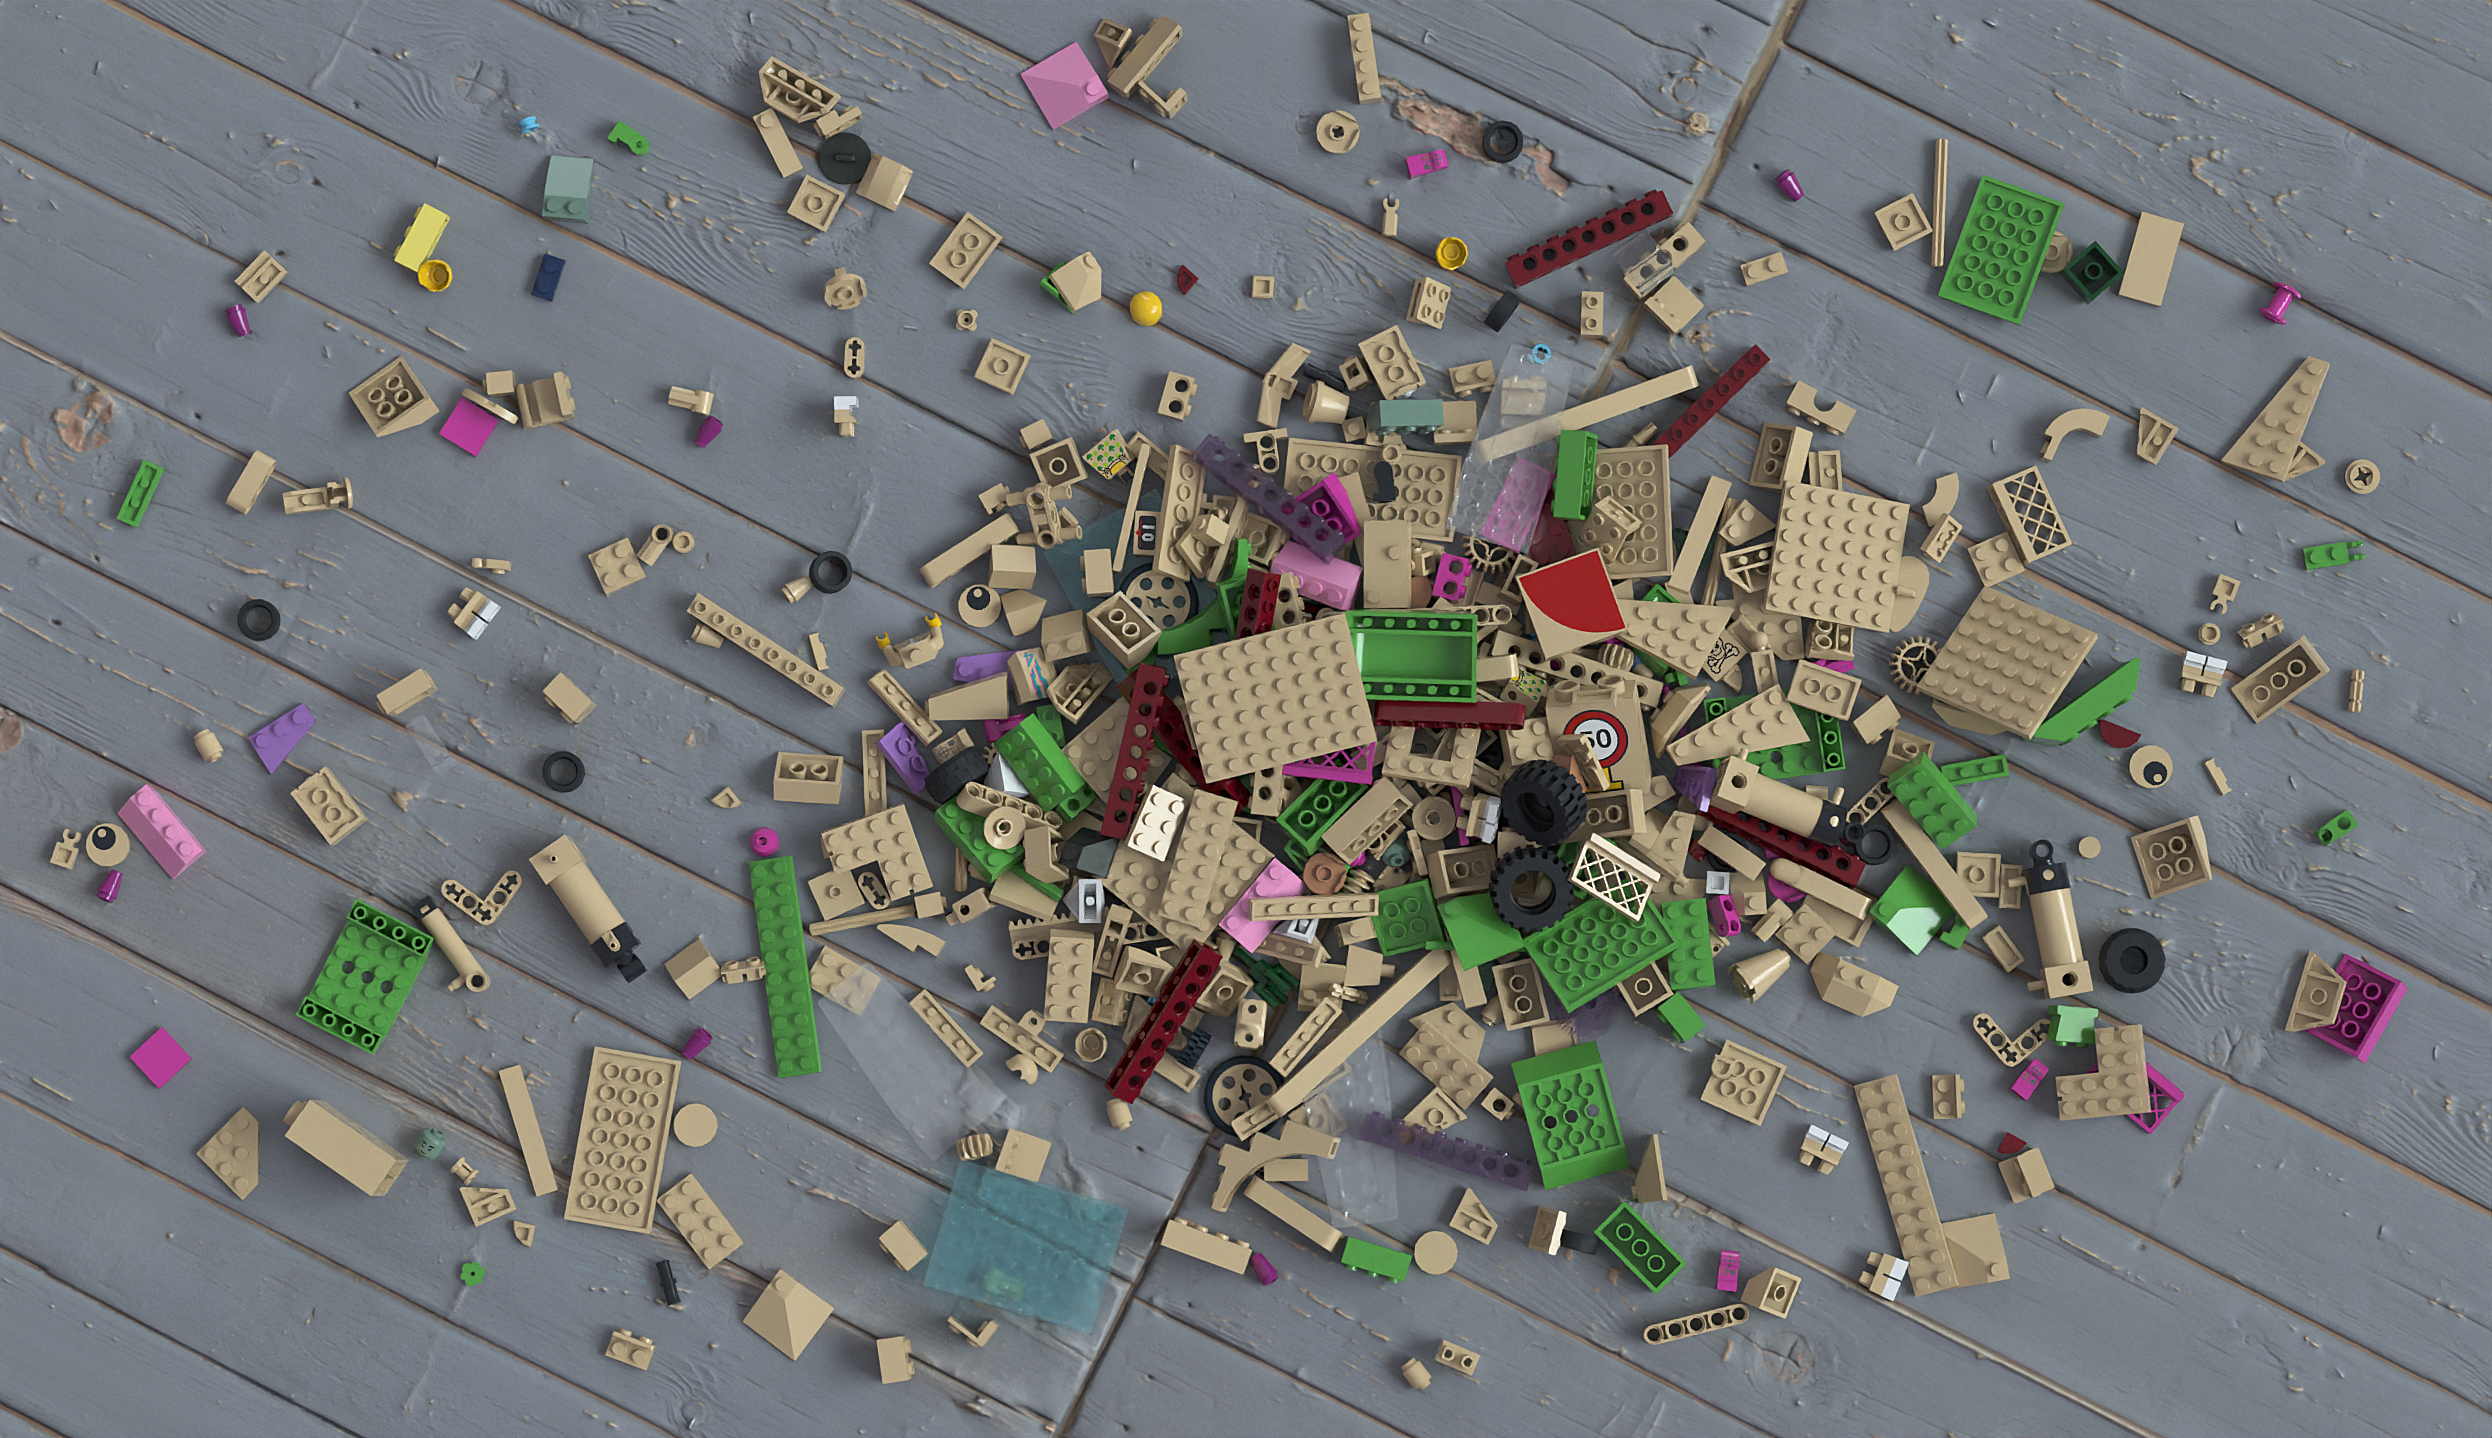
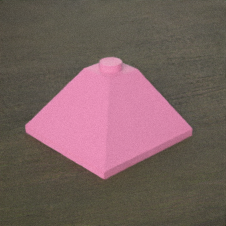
M1077 42L1020 74L1053 130L1109 98L1107 90Z

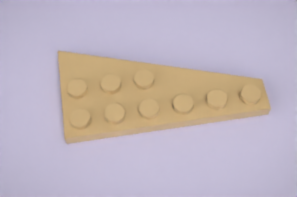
M2308 356L2223 457L2221 462L2284 483L2329 369V362Z
M1776 684L1665 748L1675 766L1738 755L1741 748L1748 749V753L1809 742L1810 739L1790 703L1785 701L1786 696L1780 685Z

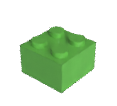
M1679 992L1674 993L1656 1008L1658 1012L1656 1017L1663 1025L1667 1023L1672 1029L1670 1034L1677 1042L1680 1040L1683 1043L1687 1042L1706 1026Z

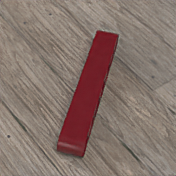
M1376 700L1373 723L1379 726L1522 730L1525 724L1526 706L1520 703L1507 702L1473 703Z

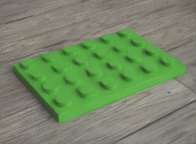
M1982 175L1938 297L2020 326L2065 203Z
M1625 878L1620 882L1622 885L1627 883L1628 881L1627 878ZM1639 882L1634 883L1638 895L1642 894L1643 888ZM1629 885L1622 887L1625 898H1632ZM1617 889L1610 891L1613 901L1616 903L1620 902ZM1594 897L1565 914V918L1561 922L1555 921L1554 927L1549 929L1546 926L1542 928L1543 931L1535 932L1523 940L1525 950L1568 1014L1680 947V942L1649 897L1638 922L1632 921ZM1631 900L1627 904L1629 910L1635 913V902Z

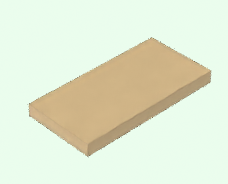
M2146 212L2141 213L2118 293L2119 296L2157 307L2161 306L2184 223Z

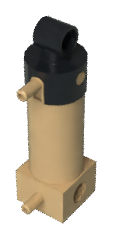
M1746 748L1740 749L1738 757L1731 755L1719 763L1716 774L1717 781L1713 786L1709 805L1732 814L1743 811L1804 836L1806 839L1827 848H1832L1838 839L1843 845L1849 847L1856 845L1864 839L1866 832L1863 825L1855 821H1846L1847 808L1840 806L1844 793L1843 788L1836 787L1832 801L1825 798H1817L1758 773L1759 766L1746 762L1749 752ZM1849 829L1855 832V839L1849 836Z
M563 835L529 859L545 884L551 886L605 968L617 963V968L628 983L647 971L639 957L633 953L641 945V942L634 935L631 927L624 921L585 864L587 862L570 836Z
M2038 840L2029 849V854L2034 862L2033 868L2024 869L2023 877L2007 880L2009 888L2025 885L2027 896L2030 899L2043 967V969L2039 970L2041 980L2027 983L2028 991L2043 989L2045 1000L2094 991L2088 960H2083L2066 862H2053L2052 844L2047 840ZM2038 845L2045 846L2047 853L2044 857L2037 855L2036 848ZM2065 974L2068 975L2070 978V984L2068 986H2066L2062 981L2063 975Z

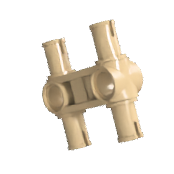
M1038 483L1034 487L1026 488L1024 491L1006 494V502L1009 507L1022 504L1027 505L1034 530L1032 532L1018 533L1016 536L1018 545L1036 544L1044 549H1050L1054 545H1060L1066 540L1082 538V529L1079 525L1062 528L1054 501L1071 499L1072 490L1070 485L1052 488V486L1045 483ZM1036 493L1040 494L1042 499L1037 497ZM1046 533L1050 534L1053 539L1049 538Z

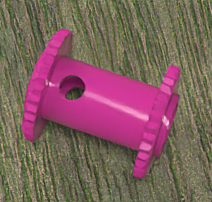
M2274 282L2273 286L2278 290L2268 308H2259V313L2273 323L2285 325L2286 321L2282 318V315L2293 298L2300 299L2301 296L2292 287L2284 283Z

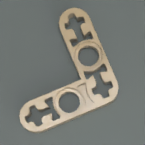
M507 871L484 901L455 880L445 881L441 887V892L445 898L479 923L491 925L520 889L523 878L517 871ZM516 875L518 883L517 885L512 884L508 888L512 890L510 894L505 889L500 888L502 884L505 887L508 885V876L513 877ZM455 884V890L459 893H462V890L465 891V893L460 896L458 902L455 901V899H457L458 896H456L453 893H451L450 895L447 894L449 890L446 887L448 885L453 886ZM503 892L506 898L502 904L494 902L495 893ZM468 896L473 897L475 900V905L470 909L465 908L463 905V900ZM480 903L483 904L480 909L486 912L488 910L491 911L490 916L492 918L490 920L486 919L483 921V915L479 912H476V915L473 914L478 909Z
M1987 1014L1976 1015L1972 1020V1027L2005 1066L2011 1067L2019 1064L2047 1040L2048 1034L2041 1033L2037 1036L2041 1038L2038 1042L2037 1038L2030 1031L2038 1032L2041 1029L2040 1023L2043 1025L2048 1024L2050 1027L2051 1021L2048 1019L2038 1020L2013 1042L2009 1040ZM1986 1018V1026L1989 1029H1991L1993 1026L1995 1030L1989 1032V1034L1985 1037L1983 1033H1986L1987 1031L1983 1027H1977L1979 1023L1977 1019ZM1993 1034L2001 1035L2003 1041L2000 1046H1993L1991 1044L1990 1038ZM2025 1036L2033 1040V1046L2030 1049H2025L2021 1045V1041ZM2006 1043L2009 1044V1047L2006 1048L2009 1053L2015 1052L2016 1054L2014 1056L2015 1062H2007L2005 1060L2007 1058L2006 1053L2002 1051L1999 1054L1998 1052Z

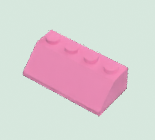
M1287 541L1273 560L1270 572L1277 574L1292 572L1299 580L1300 588L1297 589L1298 594L1340 610H1353L1364 574V568L1301 544Z
M149 784L143 786L130 797L117 813L173 880L207 852L157 791Z
M1274 858L1218 925L1249 952L1253 953L1280 920L1250 921L1249 898L1301 896L1307 889V886L1285 865Z

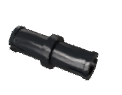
M1310 363L1306 365L1302 375L1314 381H1322L1324 385L1343 393L1347 385L1344 380L1330 374L1331 371H1323Z
M665 1260L656 1263L661 1279L660 1287H663L667 1305L670 1306L680 1303L681 1300L675 1284L677 1279L673 1277L670 1261Z

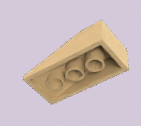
M2303 635L2231 688V690L2258 724L2327 674L2330 669L2305 635Z
M1626 789L1586 795L1587 812L1585 820L1561 844L1579 842L1581 835L1592 832L1603 839L1647 833L1642 789Z

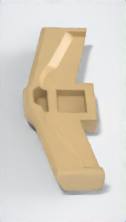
M1291 343L1273 367L1266 372L1262 381L1263 386L1256 420L1258 423L1273 430L1277 429L1282 398L1290 401L1298 384V380L1291 377L1312 351Z

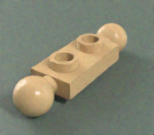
M1762 631L1755 632L1751 637L1752 645L1757 648V651L1751 652L1758 695L1779 684L1773 649H1766L1768 636Z

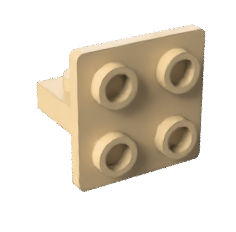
M1429 277L1416 279L1406 321L1426 324L1436 329H1441L1445 319V311L1450 298L1451 288Z
M2039 1148L2031 1149L1998 1163L2013 1203L2034 1198L2054 1188Z

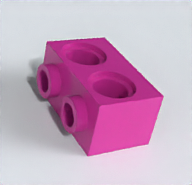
M1443 553L1432 595L1455 602H1460V598L1464 599L1467 589L1464 582L1466 577H1470L1472 565L1469 564L1470 560ZM1453 562L1461 563L1460 572H1451L1450 567ZM1448 583H1454L1456 586V591L1451 595L1445 592V586Z

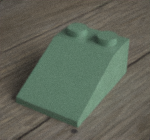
M551 155L542 209V217L545 220L588 224L594 159Z

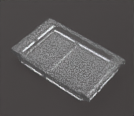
M1645 229L1610 253V256L1641 295L1677 271L1667 255Z

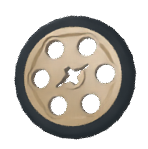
M1153 562L1145 563L1132 570L1122 581L1118 590L1129 600L1135 597L1141 599L1142 606L1139 610L1145 616H1151L1154 624L1159 629L1171 628L1163 624V618L1167 615H1172L1175 618L1173 626L1188 621L1198 613V593L1192 579L1190 578L1189 582L1173 579V588L1166 590L1162 587L1161 583L1168 576L1153 571ZM1148 578L1152 581L1150 590H1142L1140 588L1142 579ZM1148 596L1156 600L1158 597H1161V602L1169 609L1163 606H1158L1157 609L1154 608V603L1146 597ZM1176 596L1185 598L1186 603L1184 607L1177 608L1173 605V600Z
M1241 1055L1222 1062L1213 1070L1204 1089V1103L1211 1121L1226 1134L1238 1138L1229 1123L1235 1120L1237 1113H1246L1270 1096H1264L1260 1093L1259 1089L1263 1083H1269L1272 1086V1093L1284 1083L1280 1073L1268 1064L1267 1061L1255 1056ZM1246 1069H1252L1256 1073L1255 1079L1251 1082L1243 1078V1073ZM1227 1076H1231L1235 1080V1085L1231 1089L1224 1088L1222 1084L1223 1079ZM1241 1084L1246 1093H1251L1252 1095L1249 1098L1250 1109H1248L1247 1103L1244 1100H1239V1097L1242 1095ZM1228 1098L1231 1101V1107L1225 1111L1221 1110L1218 1106L1220 1099ZM1277 1118L1257 1132H1268L1278 1123L1280 1118Z

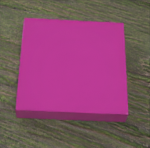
M462 397L439 434L477 457L499 420Z
M163 1027L130 1056L159 1089L192 1060Z

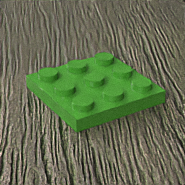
M1428 878L1369 892L1379 894L1378 916H1371L1383 957L1423 948L1426 941H1446Z

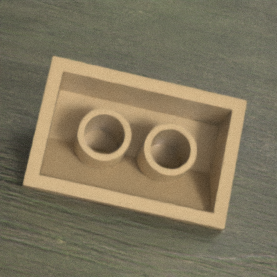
M1764 422L1749 485L1782 494L1784 481L1801 483L1813 433L1798 426Z
M1121 591L1086 614L1087 629L1128 670L1147 657L1162 634V631Z
M778 752L773 780L774 800L839 805L843 756Z
M1531 958L1492 967L1507 1031L1550 1021L1538 969Z

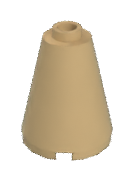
M1775 949L1732 964L1728 967L1729 975L1733 973L1734 979L1731 981L1739 994L1745 1000L1751 999L1749 1003L1752 1004L1790 967L1789 962L1791 959L1785 950Z

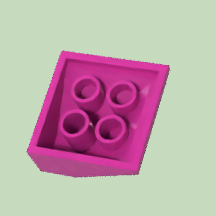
M1334 472L1276 510L1298 544L1328 555L1362 533L1347 491Z

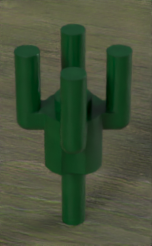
M1239 947L1233 952L1250 968L1248 976L1256 982L1253 986L1254 993L1273 1010L1279 1003L1265 989L1284 1005L1289 999L1285 993L1291 988L1278 975L1294 989L1300 984L1280 964H1276L1272 968L1263 959L1256 963Z

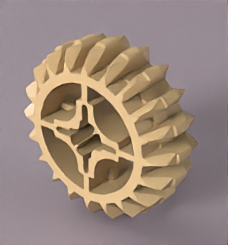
M1480 517V525L1473 521L1472 525L1475 529L1473 530L1469 527L1466 529L1471 536H1463L1464 540L1469 541V543L1462 544V548H1469V551H1466L1464 556H1472L1469 559V564L1476 561V570L1479 569L1480 565L1484 566L1483 573L1487 572V567H1491V574H1495V567H1498L1499 571L1503 572L1502 565L1505 564L1506 567L1510 568L1511 564L1508 560L1514 561L1516 559L1512 555L1515 552L1494 542L1498 546L1497 548L1494 547L1490 555H1488L1489 545L1485 543L1490 540L1475 537L1485 522L1484 518ZM1473 543L1485 549L1484 560L1476 554ZM1494 552H1508L1501 560L1490 562Z
M1917 636V642H1914L1913 637H1909V645L1906 641L1902 640L1900 643L1903 649L1896 646L1894 649L1899 654L1892 653L1890 655L1896 662L1889 663L1890 667H1896L1895 670L1890 671V675H1898L1893 680L1894 683L1901 680L1903 683L1899 688L1903 689L1905 685H1908L1907 693H1911L1912 689L1915 688L1916 695L1920 694L1917 688L1919 684L1916 682L1920 673H1926L1931 666L1926 661L1927 651L1936 659L1942 650V647L1937 651L1934 649L1938 644L1936 641L1930 646L1929 637L1922 643L1921 636ZM1921 648L1916 658L1903 656L1909 649ZM1921 658L1925 668H1920L1916 672L1914 668L1916 666H1913L1912 662L1916 663ZM1901 663H1904V665L1911 669L1910 680L1904 675Z

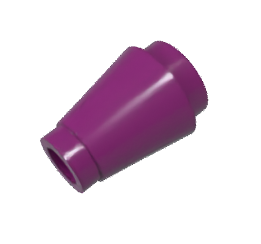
M1789 169L1775 178L1776 186L1794 202L1805 195L1794 172L1791 173Z
M241 304L225 310L227 314L225 317L238 337L251 333L246 310L242 308Z
M709 415L707 418H704L694 442L705 448L722 431L721 428L724 424L717 418Z
M111 869L110 873H108L97 888L98 893L96 897L108 903H112L114 899H117L123 874Z
M699 1027L693 1031L681 1052L691 1060L711 1044L710 1041L713 1037L704 1028Z
M1258 1253L1250 1259L1257 1279L1264 1287L1272 1284L1279 1278L1277 1275L1278 1271L1262 1253Z

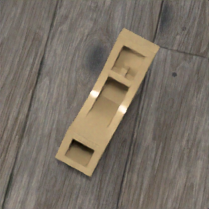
M2075 409L2062 414L2047 427L2042 435L2050 441H2045L2040 453L2043 456L2041 460L2048 463L2051 462L2061 439L2069 432L2082 431L2100 438L2110 416L2093 409Z

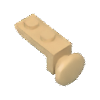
M343 477V483L339 484L330 482L327 483L326 487L282 493L285 515L337 509L340 502H346L347 509L353 506L352 486L348 477Z

